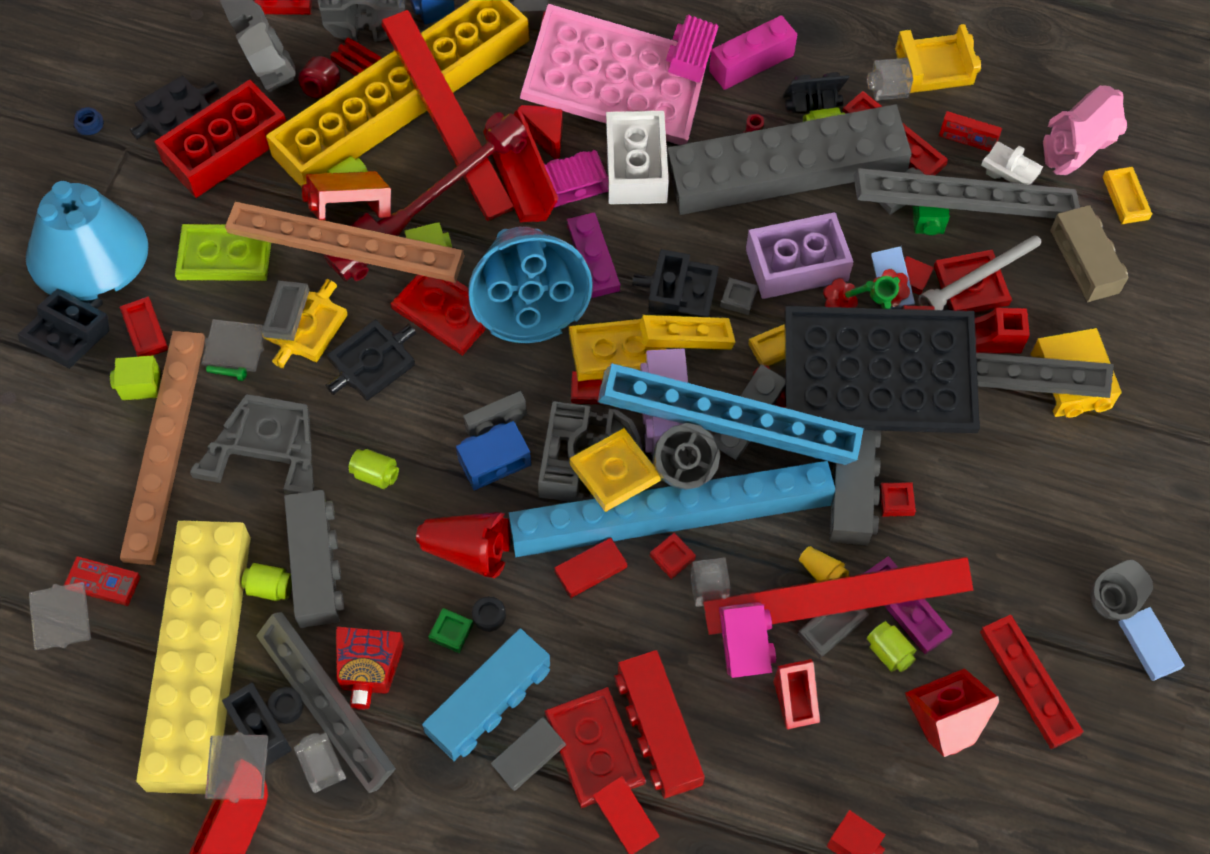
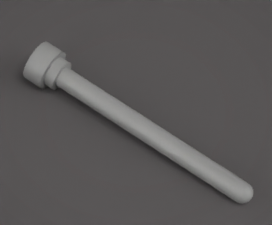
M1030 237L941 290L929 289L919 295L920 306H934L936 310H943L948 299L1040 246V237Z

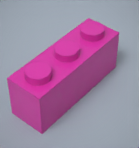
M781 15L711 49L709 72L721 87L726 90L794 56L797 33Z

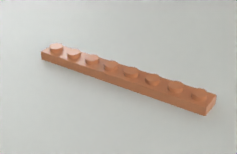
M240 202L234 203L225 225V229L230 234L455 283L465 257L463 250Z
M172 332L120 554V559L123 563L155 565L205 344L203 333Z

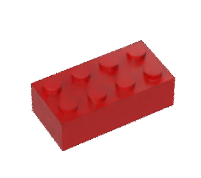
M248 80L154 142L162 162L190 193L197 198L268 151L270 148L266 135L284 124L286 118L284 113L251 80Z

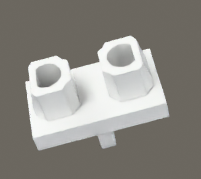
M998 141L981 164V166L987 168L986 174L994 179L1003 177L1011 183L1032 185L1043 166L1023 156L1025 150L1023 147L1018 146L1014 151Z

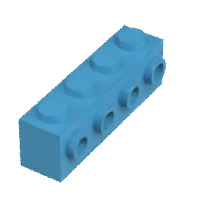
M520 628L422 724L425 734L453 761L460 755L462 757L467 756L477 745L476 739L485 730L488 733L491 732L502 719L500 715L509 706L511 708L516 707L526 695L525 690L533 682L539 684L550 671L548 668L550 666V655Z

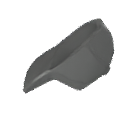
M1125 560L1107 569L1096 579L1090 593L1092 606L1097 610L1098 614L1107 619H1129L1141 609L1151 594L1153 581L1138 562Z

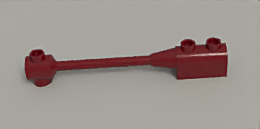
M501 112L493 114L485 124L488 142L407 207L392 213L391 217H385L377 222L366 213L351 226L398 236L413 216L493 152L496 151L505 155L512 150L515 154L520 153L527 145L525 138L528 134L525 127L511 113L506 116ZM323 254L327 264L345 282L351 278L355 281H360L368 274V263Z

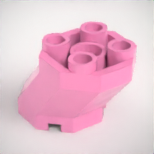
M1100 85L1089 92L1070 111H1062L1050 119L1048 127L1053 128L1050 135H1045L1043 147L1045 164L1050 168H1055L1053 172L1056 175H1068L1078 169L1098 149H1105L1116 142L1119 135L1125 133L1127 121L1124 116L1123 92L1114 90L1111 86Z

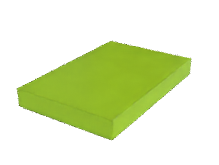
M182 224L175 276L177 280L267 281L271 242L230 234L225 229L226 224Z

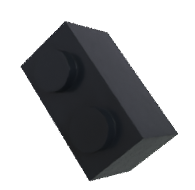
M253 682L222 700L252 755L262 769L292 751Z

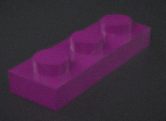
M595 212L567 219V228L574 248L584 257L591 273V298L620 291V282Z
M888 556L865 573L898 567ZM925 599L884 605L924 655L948 639L953 633Z

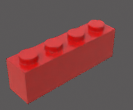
M654 650L619 662L618 674L614 675L615 683L619 694H626L630 704L625 707L631 726H638L641 737L637 738L642 757H649L653 769L649 770V776L654 790L661 789L663 798L666 799L703 786L705 775L658 651Z

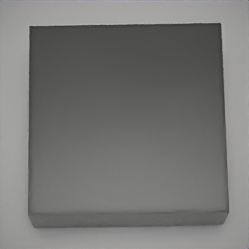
M729 277L720 307L749 315L758 285Z

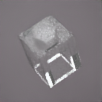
M908 58L874 60L872 72H869L867 76V84L869 90H873L875 101L909 97L913 77Z
M725 558L692 562L690 577L696 607L704 606V600L728 597L730 595L731 586Z
M326 732L321 735L319 733L308 735L300 741L299 745L294 747L306 779L314 793L346 779Z

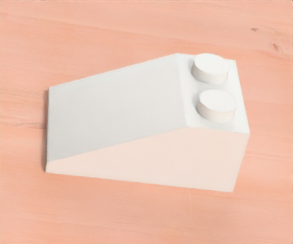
M664 111L606 112L609 204L667 203L669 181Z

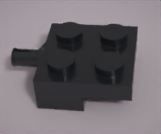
M660 249L657 267L653 275L646 276L634 273L632 286L650 288L649 313L666 316L709 317L719 266L690 261V254Z
M56 289L37 306L38 316L18 333L19 342L70 369L109 332L108 316L106 313L98 310L103 305L102 299L98 296V299L88 300L84 303Z

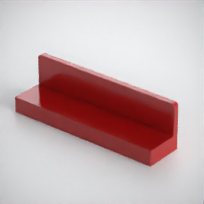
M516 110L513 115L523 124L528 134L525 138L527 140L526 147L517 154L510 150L505 155L496 151L492 155L519 221H546L558 201V196L521 110ZM484 129L483 133H484L485 138H486V140H487L486 130Z

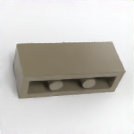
M1090 205L1057 214L1050 231L1086 301L1091 302L1120 294L1129 278L1127 268L1118 259L1114 244L1107 238L1099 216L1095 215Z

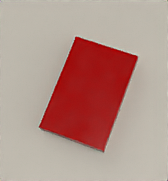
M417 274L391 302V308L462 356L487 329L481 322L479 323L472 312L468 287L457 280L455 283Z
M608 687L544 711L548 723L567 744L559 753L580 808L596 803L592 795L620 776H623L630 789L646 783Z

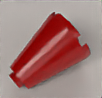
M500 512L430 518L419 525L416 532V541L420 544L422 551L482 576L496 578L500 575L506 562L500 560L503 551L509 552L511 539L510 522L508 518H503L505 514Z

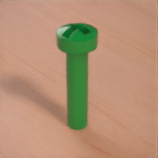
M208 365L206 368L207 373L237 377L239 381H244L247 376V369L245 367L232 369Z

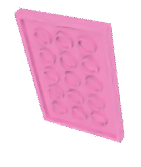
M548 4L520 99L551 108L562 109L564 112L606 123V112L664 111L666 141L683 145L687 144L704 73L700 83L668 72L670 62L665 60L670 45L676 46L677 41Z

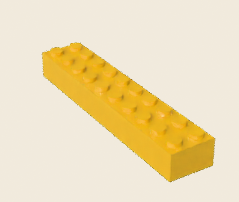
M470 0L423 31L421 35L454 93L529 42L528 18L508 0ZM394 50L267 134L266 138L272 157L302 187V184H306V174L327 173V170L350 156L354 159L358 158L426 112L427 109Z

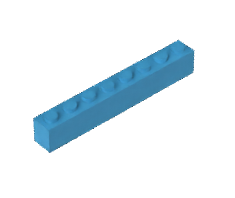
M613 363L604 371L598 398L599 403L682 424L700 425L709 431L842 465L858 460L864 429Z

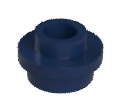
M82 108L75 114L74 126L82 135H93L103 127L104 120L102 115L93 108Z

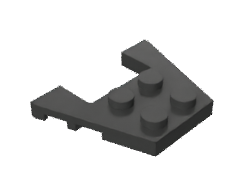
M246 394L223 425L224 430L215 442H211L208 445L207 453L199 463L194 464L190 471L192 478L221 483L229 455L236 454L291 464L283 488L285 495L314 491L308 406L301 403Z

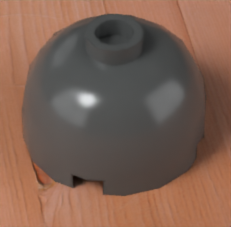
M690 423L673 426L662 433L655 444L653 452L654 467L661 480L671 487L684 490L698 488L711 480L718 469L720 460L719 449H717L712 434L700 425Z

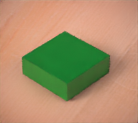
M443 608L428 636L429 641L460 653L474 625L473 620Z

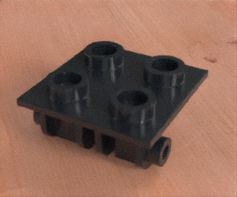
M839 72L824 74L823 78H812L811 75L795 77L783 93V98H790L785 100L786 111L801 113L807 112V108L809 112L813 111L812 95L815 96L816 110H821V107L828 109L843 106V96L838 95V92L849 79V75L840 76Z

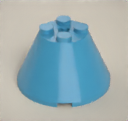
M59 181L52 186V190L42 198L39 204L26 251V265L35 284L50 295L56 289H59L80 301L98 299V294L111 289L118 291L139 274L148 256V239L142 224L137 218L99 193L96 189L85 184Z
M530 227L503 229L497 234V239L478 262L471 275L468 288L469 302L476 320L488 328L492 335L515 343L541 342L562 334L563 328L574 320L577 322L581 318L591 299L592 277L584 257L569 243L546 234L539 229Z

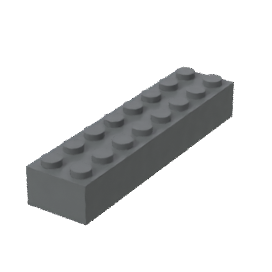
M897 104L668 147V169L679 215L852 183L855 182L854 174L858 168L904 173L908 170L912 153Z

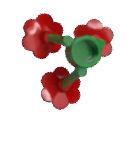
M887 269L881 277L875 278L873 282L868 281L865 285L857 288L851 283L846 284L841 278L835 279L831 285L826 286L823 290V295L826 298L825 307L856 308L858 299L855 295L866 291L870 292L874 302L881 305V309L897 307L901 300L907 299L910 295V288L907 286L908 277L904 273H896L892 269Z

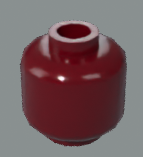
M324 56L310 58L298 76L299 85L303 92L310 97L322 99L331 93L340 80L338 67L333 61Z

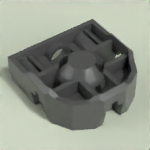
M220 0L230 24L237 33L236 38L257 77H260L265 89L268 92H272L294 81L296 67L289 52L283 50L284 46L274 27L269 25L261 6L255 3L254 0Z
M318 0L323 27L334 37L343 40L349 37L356 42L358 40V31L364 30V26H369V30H372L374 42L388 39L381 25L382 19L405 11V0Z
M553 401L538 481L539 498L567 502L595 499L593 495L585 497L584 494L578 493L581 479L570 466L569 458L580 453L578 449L581 446L589 444V447L623 428H625L642 450L640 435L633 420L616 409H609L608 414L597 416V413L591 412L590 406ZM589 425L606 427L605 435L600 434V437H593L594 433H588ZM560 440H568L569 461L558 460Z

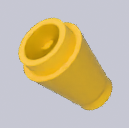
M812 546L807 547L799 558V562L803 564L816 581L846 577L849 574V571L844 568L845 564L814 549Z

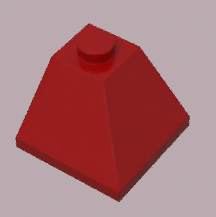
M965 668L905 692L906 699L928 742L943 757L957 754L962 749L974 745L999 703L998 696Z

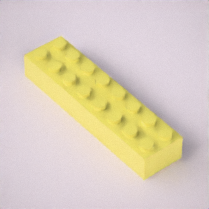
M177 522L136 780L146 792L216 794L227 709L222 700L227 698L230 693L244 591L241 581L244 570L247 568L251 540L244 523Z

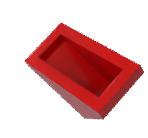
M521 105L518 107V110H521L534 141L553 159H559L563 130L562 109Z
M812 659L778 666L773 682L786 728L792 729L820 723Z

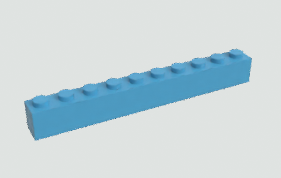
M824 461L713 479L698 488L688 490L671 486L645 490L606 512L596 499L509 512L515 557L600 544L609 538H612L613 541L831 506L835 486L829 463Z

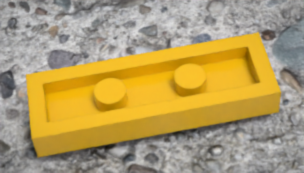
M643 315L640 320L645 347L732 350L735 344L729 318Z

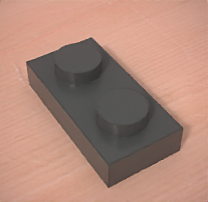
M519 391L463 415L465 430L468 436L478 437L489 432L491 428L498 424H508L512 421L515 423L519 422L527 415L526 400L522 392Z

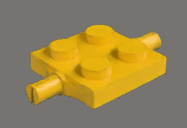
M326 279L319 292L308 293L294 341L264 337V339L281 347L272 360L276 366L284 368L292 354L301 355L317 363L348 314L345 308L332 303L329 299L335 288H337V285L332 280L330 282L329 279Z

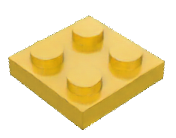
M625 428L569 458L570 466L605 512L660 481V476L655 470L654 465Z

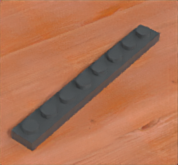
M858 168L854 174L857 200L1046 218H1056L1059 213L1080 208L1076 189Z

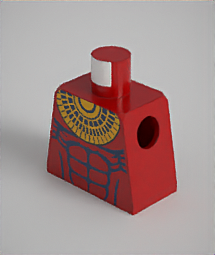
M337 627V681L341 689L352 691L349 704L352 708L369 709L372 693L385 694L389 692L404 648L401 632Z

